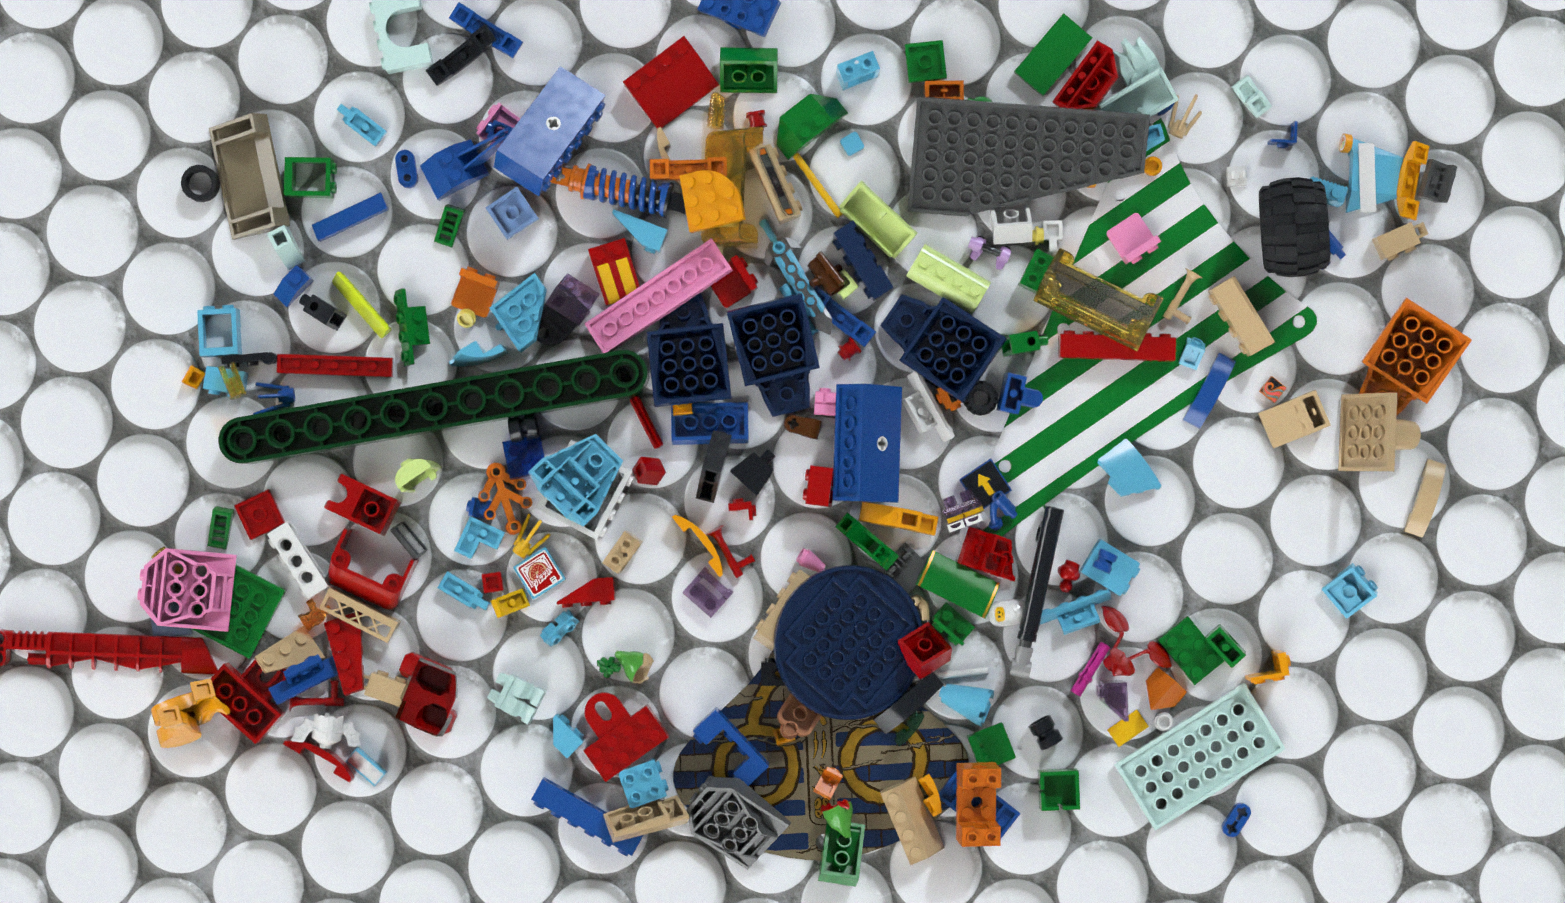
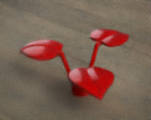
M1109 606L1101 607L1103 609V617L1109 628L1120 633L1115 645L1110 650V655L1103 660L1105 667L1112 671L1113 676L1133 675L1135 668L1131 660L1146 653L1149 654L1151 661L1163 668L1172 667L1166 650L1162 645L1154 641L1147 644L1148 649L1127 658L1125 653L1117 648L1124 636V632L1129 630L1126 618L1115 608Z

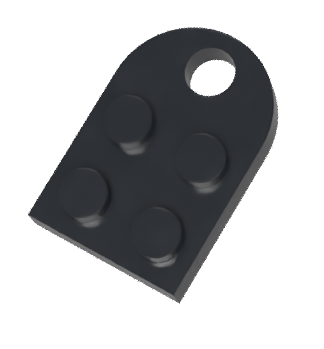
M562 285L543 306L539 331L543 328L548 329L549 337L541 339L538 331L537 341L547 346H555L562 343L591 311Z

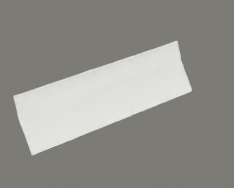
M1358 143L1360 212H1376L1374 143Z

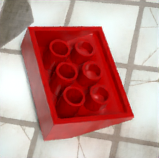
M685 36L681 37L623 81L626 89L656 128L665 127L719 86Z

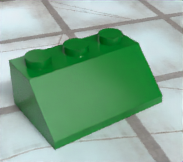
M720 47V92L777 93L778 48Z

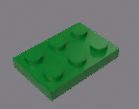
M1188 616L1158 639L1159 643L1193 685H1196L1224 662L1223 658L1205 640V636Z

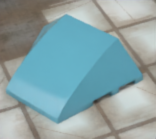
M1354 138L1352 148L1348 153L1350 160L1346 213L1360 209L1358 143L1365 142ZM1374 146L1376 204L1397 199L1398 179L1404 157Z

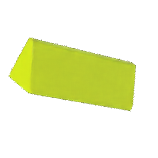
M338 271L332 280L333 285L380 338H384L392 331V328L344 273Z

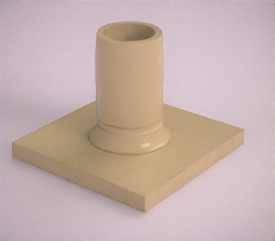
M1397 393L1341 394L1338 471H1394L1395 450H1412L1418 446L1421 437L1419 425L1413 421L1396 419Z

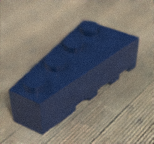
M851 221L833 233L834 240L832 243L837 251L841 249L845 255L842 259L848 267L851 266L855 271L852 274L858 283L862 282L864 285L863 292L868 299L872 298L875 301L894 287L882 267L876 263L877 259L873 252L866 247L867 244L862 234L857 233L855 230V222Z

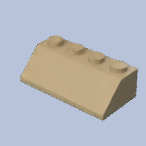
M1235 276L1208 291L1210 294L1208 296L1209 300L1213 305H1217L1220 310L1218 312L1220 318L1228 323L1230 327L1228 330L1233 338L1236 337L1239 341L1238 347L1243 354L1251 356L1275 342Z
M915 776L880 791L910 865L925 860L945 848L931 813L923 802L924 796Z

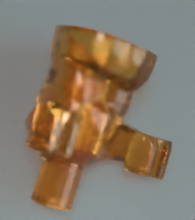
M312 598L306 602L310 611L306 614L298 615L308 632L316 625H320L325 620L326 615L329 614L317 608Z

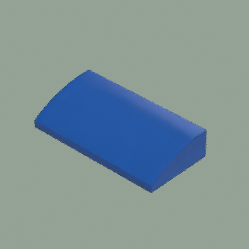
M748 402L692 403L693 414L673 416V407L671 405L672 445L709 444L713 430L732 435L730 444L749 443Z

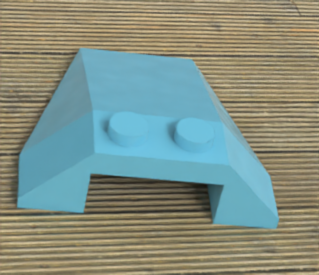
M594 434L568 448L542 458L528 473L539 492L567 519L584 527L598 513L623 460L597 434Z

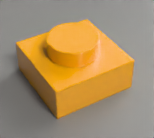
M692 403L672 405L673 416L693 414Z

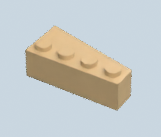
M800 569L797 573L792 572L787 580L789 585L786 589L782 587L776 596L779 600L775 605L773 603L766 611L768 616L765 621L761 619L755 629L758 631L753 639L771 651L774 649V632L782 607L791 593L811 576Z

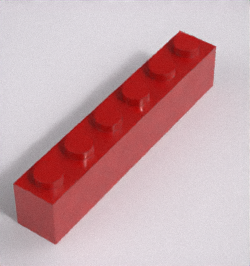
M1064 330V333L1059 334L1058 358L1173 362L1176 359V338L1171 337V334H1159V337H1152V333H1140V336H1133V333L1121 332V336L1113 335V332H1102V335H1094V331H1083V334H1075V331Z

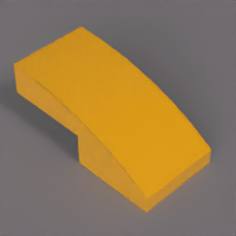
M927 774L918 781L929 796L923 802L934 817L942 812L941 801L930 774Z

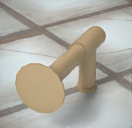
M1185 268L1187 270L1186 279L1163 317L1171 320L1172 316H1175L1185 322V324H1188L1192 317L1187 316L1177 310L1191 284L1196 279L1202 277Z

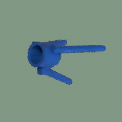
M266 383L255 384L259 387L281 390L278 391V394L258 395L259 399L278 398V401L283 403L254 412L253 415L271 412L283 407H291V403H295L294 388Z

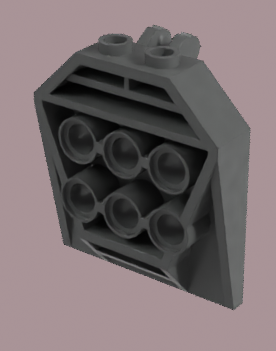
M708 776L705 782L700 785L699 794L695 792L689 799L691 804L686 809L689 814L688 821L691 834L747 870L791 824L786 817L739 778Z

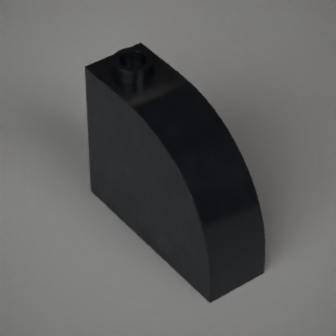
M713 430L701 470L696 499L714 503L732 435Z

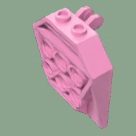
M165 548L145 564L144 569L140 571L142 588H139L137 596L138 600H140V605L157 626L229 632L237 555ZM178 563L182 564L184 569L181 574L175 572V566ZM200 566H205L207 569V573L203 577L198 573ZM176 582L181 585V591L178 594L172 588ZM198 585H202L205 588L202 596L196 593ZM173 602L179 605V610L176 613L171 611L170 608ZM197 604L203 608L200 615L194 612V606Z

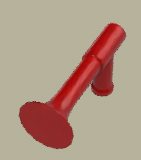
M722 525L706 535H710L716 540L735 578L743 575L741 568L755 562V559L750 554V556L739 562L735 560L722 536V527L724 526Z
M330 681L331 698H301L295 696L289 699V710L291 711L292 708L300 705L344 706V698H338L339 681Z

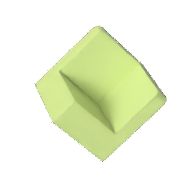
M843 269L840 275L845 282L844 287L838 294L845 300L859 286Z

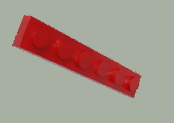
M277 354V373L393 377L394 358Z

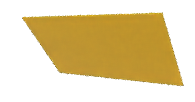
M1136 709L1123 718V720L1107 729L1118 747H1120L1149 726Z

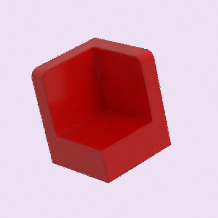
M640 457L632 469L638 484L658 485L666 473L661 460L651 457Z

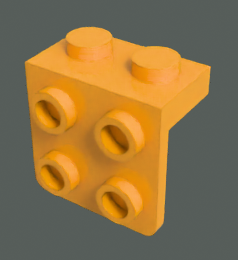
M1280 650L1271 651L1274 670L1245 675V679L1254 684L1266 683L1265 679L1273 681L1284 680V676L1290 675L1288 667L1291 666L1289 655Z

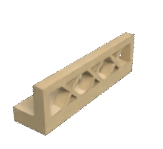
M335 587L328 589L319 609L386 643H389L395 629L401 623L400 620ZM330 597L337 600L339 608L332 610L326 607ZM347 607L353 608L356 617L350 619L345 617L343 609ZM366 615L371 617L373 625L369 627L363 626L360 617ZM385 624L391 627L387 637L379 633L377 626Z

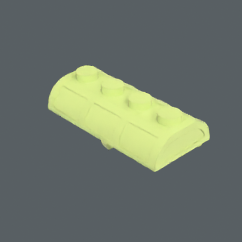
M863 181L858 183L839 206L840 212L850 221H854L856 227L889 258L895 259L918 234Z
M924 244L906 277L935 294L944 297L971 315L991 284L989 280L984 279L927 244Z
M409 458L400 464L401 468L396 473L395 483L401 492L414 493L415 489L413 487L428 477L431 481L436 479V472L442 467L435 461Z

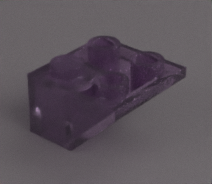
M567 273L555 287L545 304L580 326L600 293Z

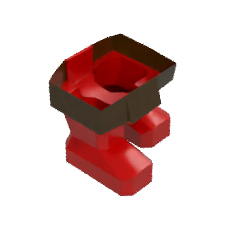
M415 652L406 654L399 671L408 680L400 697L402 702L395 718L433 736H443L452 731L457 718L456 711L452 709L455 699L458 698L456 672L451 667Z

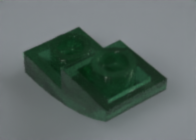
M915 711L905 721L909 729L903 728L895 734L897 737L894 740L898 746L905 743L919 728L924 718L922 711L919 713Z

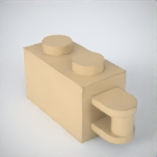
M1410 222L1372 239L1380 259L1387 258L1390 261L1399 257L1398 253L1401 251L1409 253L1415 250V245L1421 243L1419 238L1429 233L1424 222L1415 226ZM1416 228H1418V231H1419V233H1420L1419 236L1417 235V233H1416V231H1415Z
M382 670L374 671L371 675L364 673V679H369L368 684L364 685V695L400 707L402 702L400 697L407 679L396 676V678L389 677V673Z

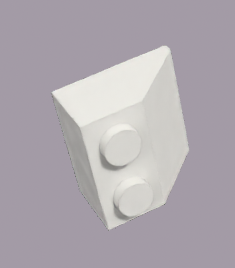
M1028 201L990 210L994 244L1032 242L1033 223Z

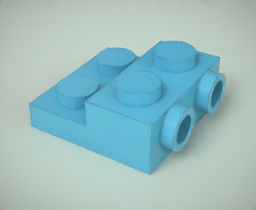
M1353 563L1322 587V591L1346 619L1377 597L1378 586L1373 580L1368 581L1364 576L1366 573L1360 565L1355 566Z

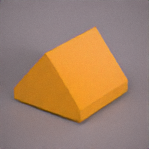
M191 365L181 382L198 389L205 376V372Z
M780 728L773 730L777 746L796 741L795 738H784L780 733Z

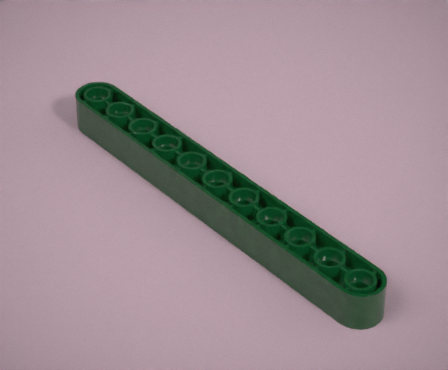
M618 350L237 417L229 420L222 427L218 443L222 454L228 460L240 464H257L507 420L508 418L524 417L530 414H541L632 398L642 393L649 381V369L645 361L637 353L630 350ZM623 366H629L633 370V378L628 382H621L617 377L618 370ZM584 373H592L595 377V384L590 389H584L580 385L579 380ZM549 379L557 383V391L551 396H547L542 392V384ZM510 386H515L519 390V397L514 402H507L504 398V391ZM471 393H478L481 397V404L476 409H470L466 404V398ZM435 399H439L443 404V410L437 416L431 415L428 410L429 403ZM396 406H401L405 411V417L400 422H394L390 416L391 410ZM357 413H363L367 418V423L362 429H357L353 425V417ZM321 419L326 420L329 425L328 432L323 436H319L315 431V424ZM287 426L290 429L291 436L288 441L282 443L277 438V431L280 427ZM244 433H249L253 439L252 445L247 449H243L239 444V438Z

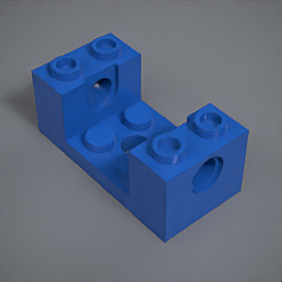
M715 707L694 727L693 737L700 744L704 742L707 745L716 735L724 730V736L730 742L734 740L738 744V751L743 756L748 755L733 770V777L741 779L749 786L769 767V762L731 721Z

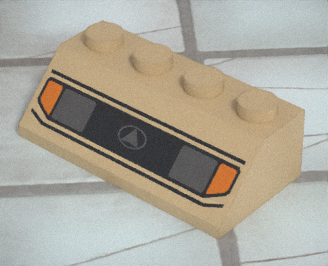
M771 144L750 149L749 156L779 225L800 217V211L803 210L799 200L795 201L793 197L795 190L792 183H787L785 176H787L784 165H779L777 159L780 156L776 147L772 148Z

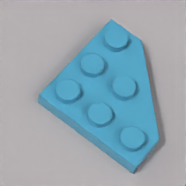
M535 273L490 307L494 316L521 353L537 340L547 292L546 287Z

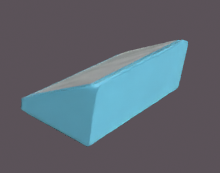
M359 747L346 760V763L373 786H376L387 773L382 766Z

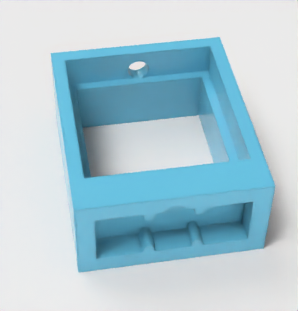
M871 51L838 64L836 75L844 91L877 78L880 67L874 52Z
M222 305V309H215V306H203V310H197L199 356L242 355L240 309L234 308V305ZM231 314L233 347L207 348L205 316Z

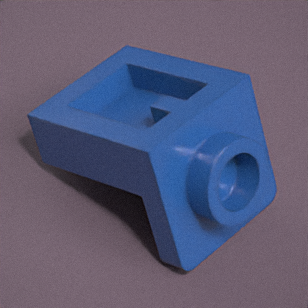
M472 497V500H468L466 511L469 512L468 516L485 519L484 511L489 508L492 501L481 502L478 498ZM487 511V517L492 518L493 512Z

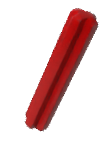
M639 396L632 397L630 403L651 444L655 449L663 446V442Z

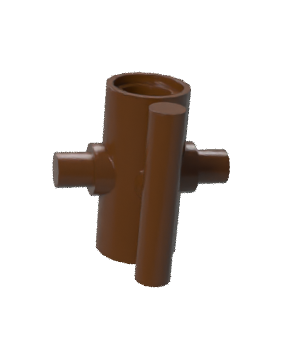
M820 251L807 265L814 274L809 284L811 287L822 285L828 294L833 296L844 287L845 280L838 273L843 268L840 264L833 266L824 253Z

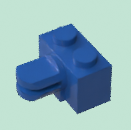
M1004 373L996 410L1010 414H1019L1021 405L1031 408L1039 407L1043 401L1042 393L1025 387L1026 376Z

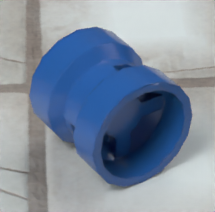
M1100 548L1098 552L1099 557L1092 566L1110 574L1112 563L1116 562L1118 556Z

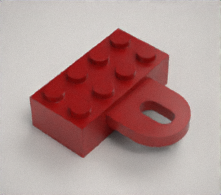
M256 660L251 663L243 674L229 662L225 663L210 678L216 698L230 709V714H221L254 744L260 743L286 714L271 701L273 697L268 689L286 680L283 673L286 669L278 670L269 682H264L261 679L263 670Z
M601 692L592 696L585 706L586 721L599 739L583 751L605 782L670 736L648 704L633 715H630L617 696L612 693ZM601 701L606 704L612 713L610 720L602 719L595 708L597 702Z

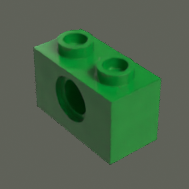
M1036 249L1018 285L1036 293L1054 257Z
M1221 624L1217 625L1205 636V640L1231 668L1246 656V651Z

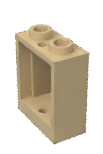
M624 531L602 563L617 574L621 573L643 541L629 531Z

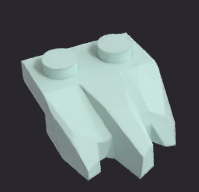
M1140 37L1136 39L1134 46L1124 38L1121 42L1123 52H1114L1118 74L1121 75L1126 87L1161 67L1154 53Z

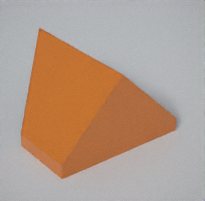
M1159 667L1145 681L1151 710L1175 707L1187 693L1182 686Z

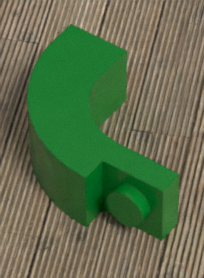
M848 512L835 526L886 571L899 557L897 553Z

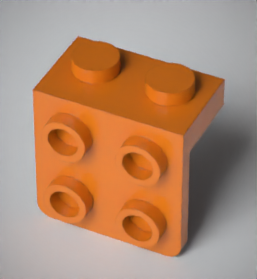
M467 266V269L461 268L459 272L461 278L451 304L461 310L470 309L475 315L486 318L500 283L495 280V276L485 273L483 276L477 274L478 270Z

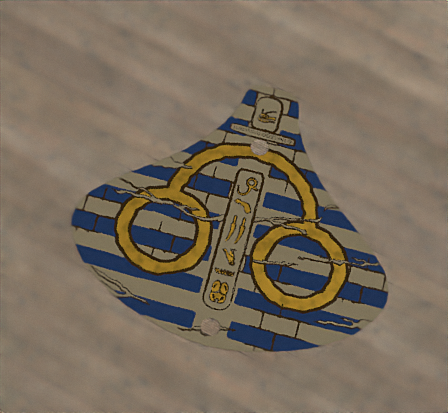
M774 649L768 658H775ZM776 668L775 674L780 677L779 671ZM761 669L751 682L721 710L769 762V767L749 787L791 822L785 831L765 851L766 853L783 857L821 860L822 850L816 846V839L820 834H825L827 822L820 812L821 805L826 806L830 803L831 806L837 805V801H843L844 799L851 801L853 806L851 822L865 825L862 854L900 841L880 791L915 776L924 799L929 796L919 783V779L930 774L939 792L957 769V763H969L966 749L961 741L942 721L922 706L887 734L873 720L881 712L855 720L833 719L822 715L808 736L800 737L797 735L795 737L796 741L777 746L773 730L781 726L777 719V713L789 696L790 691L786 686H761ZM724 730L716 735L707 745L704 742L700 744L692 737L682 749L675 762L673 782L681 801L687 808L691 804L689 799L695 792L699 794V787L708 776L734 778L733 770L748 756H743L738 751V744L734 740L730 742L724 736ZM826 767L836 768L843 775L830 800L813 792ZM941 801L942 812L934 817L932 816L933 820L949 809V806Z

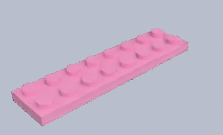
M711 238L586 322L585 326L603 353L613 352L733 270Z

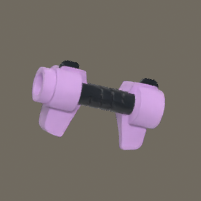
M983 236L971 237L968 248L972 250L970 254L972 260L976 261L983 251L996 256V269L999 270L1003 269L1011 254L1009 246H1002L998 249L987 245Z

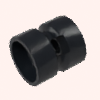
M535 414L525 415L523 419L520 417L508 418V429L512 443L523 441L525 437L528 440L540 437Z
M1046 715L1028 726L1033 736L1038 737L1036 742L1041 750L1048 749L1063 739L1059 730L1054 729L1055 723L1050 715Z

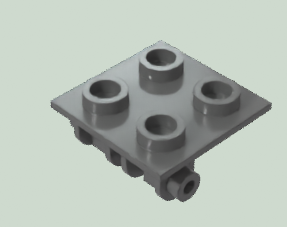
M905 542L895 552L899 557L886 571L881 567L879 571L894 579L909 594L917 586L915 582L925 561Z

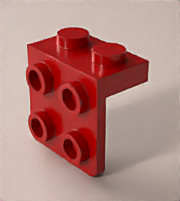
M737 255L730 258L731 261L728 262L733 271L711 285V288L725 308H729L758 289L756 284L759 282L755 275L748 273L746 261L743 257L739 258Z

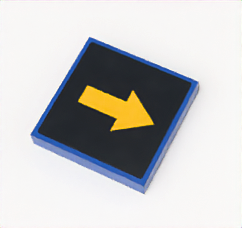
M991 458L959 479L977 508L982 506L985 509L991 505L992 496L997 491H1002L1005 495L1012 491Z

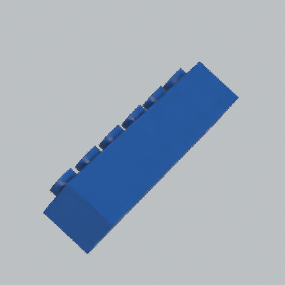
M545 777L541 780L531 800L535 801L533 803L535 806L551 810L550 813L559 819L561 817L567 819L569 825L585 829L584 833L591 837L597 836L601 838V842L609 847L613 845L619 848L617 851L625 856H628V854L632 856L644 836L641 835L613 843L603 814L607 813L606 811Z

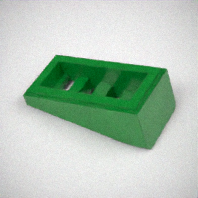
M450 204L445 205L434 242L453 247L465 213L464 209ZM448 213L458 214V217L451 216ZM446 219L456 222L455 225L446 222ZM443 227L453 229V233L444 230ZM441 234L450 236L451 239L448 240L440 236Z
M215 506L212 510L207 546L227 549L234 509ZM217 522L226 523V526L218 525V524H216V523H217ZM215 529L225 531V534L217 533ZM214 537L223 538L224 541L222 542L213 539Z

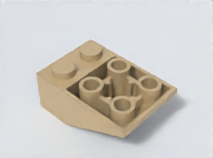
M1316 390L1258 413L1273 448L1331 426Z

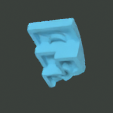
M474 341L459 350L453 356V359L449 361V364L455 367L480 365L508 354L505 346L499 344L485 352L480 344Z
M1127 439L1098 459L1097 463L1110 476L1108 484L1121 497L1132 493H1143L1145 490H1159L1161 488L1159 480L1148 463Z

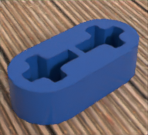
M1237 803L1233 806L1222 824V831L1225 835L1235 837L1240 833L1251 815V810L1246 804ZM1243 807H1245L1244 811L1246 812V814L1240 815L1239 818L1236 819L1239 815L1237 809H1242ZM1234 821H1236V823L1233 826L1235 828V831H1230L1228 833L1229 829L1227 828V825H1232Z

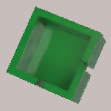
M1076 768L1038 770V787L1042 790L1038 791L1039 809L1041 811L1059 810L1057 804H1060L1062 810H1080L1079 770Z

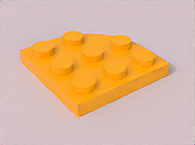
M701 170L679 176L689 232L694 233L746 220L740 191L733 181L723 174L711 170Z

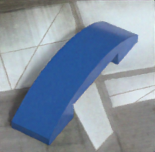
M458 2L449 16L450 20L471 34L486 24L497 39L491 46L511 58L515 57L523 44V41L495 26L460 2Z
M816 286L814 290L832 317V324L865 347L876 334V331L863 321H860Z
M1221 353L1217 354L1205 381L1183 418L1184 421L1199 429L1201 428L1221 394L1236 361Z

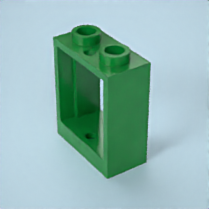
M285 157L284 196L287 198H334V193L337 192V184L334 182V174H337V163H334L332 158ZM296 164H326L325 191H296Z

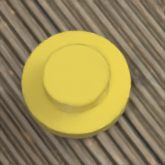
M1035 226L1034 230H1032V242H1035V245L1044 242V230L1038 226Z
M462 309L457 314V321L460 326L469 328L475 324L476 315L470 309Z

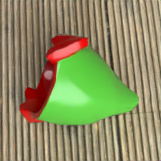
M844 799L843 801H837V805L831 806L830 803L826 806L821 805L820 812L827 823L843 837L850 838L853 814L851 801Z

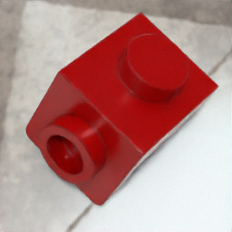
M743 498L732 499V503H728L729 511L748 509L749 521L753 520V516H757L756 505H752L751 501L744 502Z

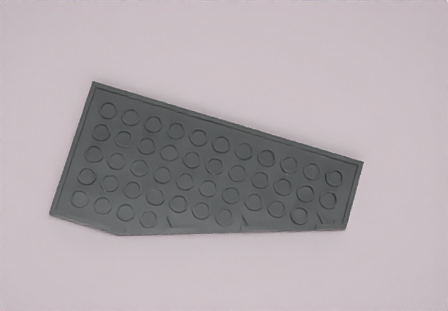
M917 96L908 212L969 216L970 214L1142 174L1145 169L1150 114Z

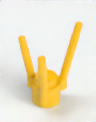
M527 514L521 531L513 543L515 546L512 551L523 559L527 555L531 556L550 537V534H547L530 548L532 545L529 541L542 523L539 520L527 538L523 539L522 536L531 514Z

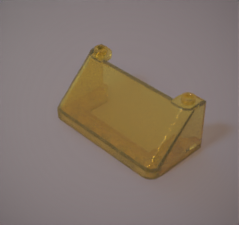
M763 127L714 131L706 137L705 159L727 157V178L733 181L740 191L743 207L746 153H749L750 149L755 148L759 144H763ZM743 220L701 231L703 243L712 238L717 247L758 249V231L756 227L752 224L743 223Z

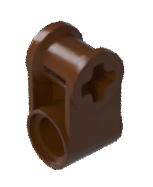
M791 415L785 419L784 427L788 432L818 440L822 421ZM794 418L798 426L790 429L788 421H792Z

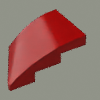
M968 527L957 563L1015 582L1012 570V563H1014L1011 553L1012 540L997 534Z

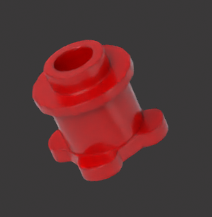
M765 110L746 113V118L749 119L750 124L748 129L753 130V133L762 132L767 127L764 121Z
M851 337L848 338L845 344L839 345L838 348L840 350L837 351L844 361L846 359L851 361L850 358L862 352Z

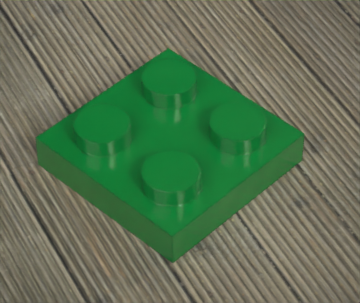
M943 40L904 45L908 83L947 79Z

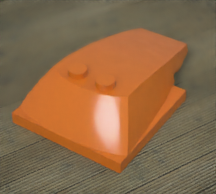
M1405 297L1361 361L1369 368L1359 394L1397 393V415L1407 407L1409 402L1417 398L1427 404L1472 339Z

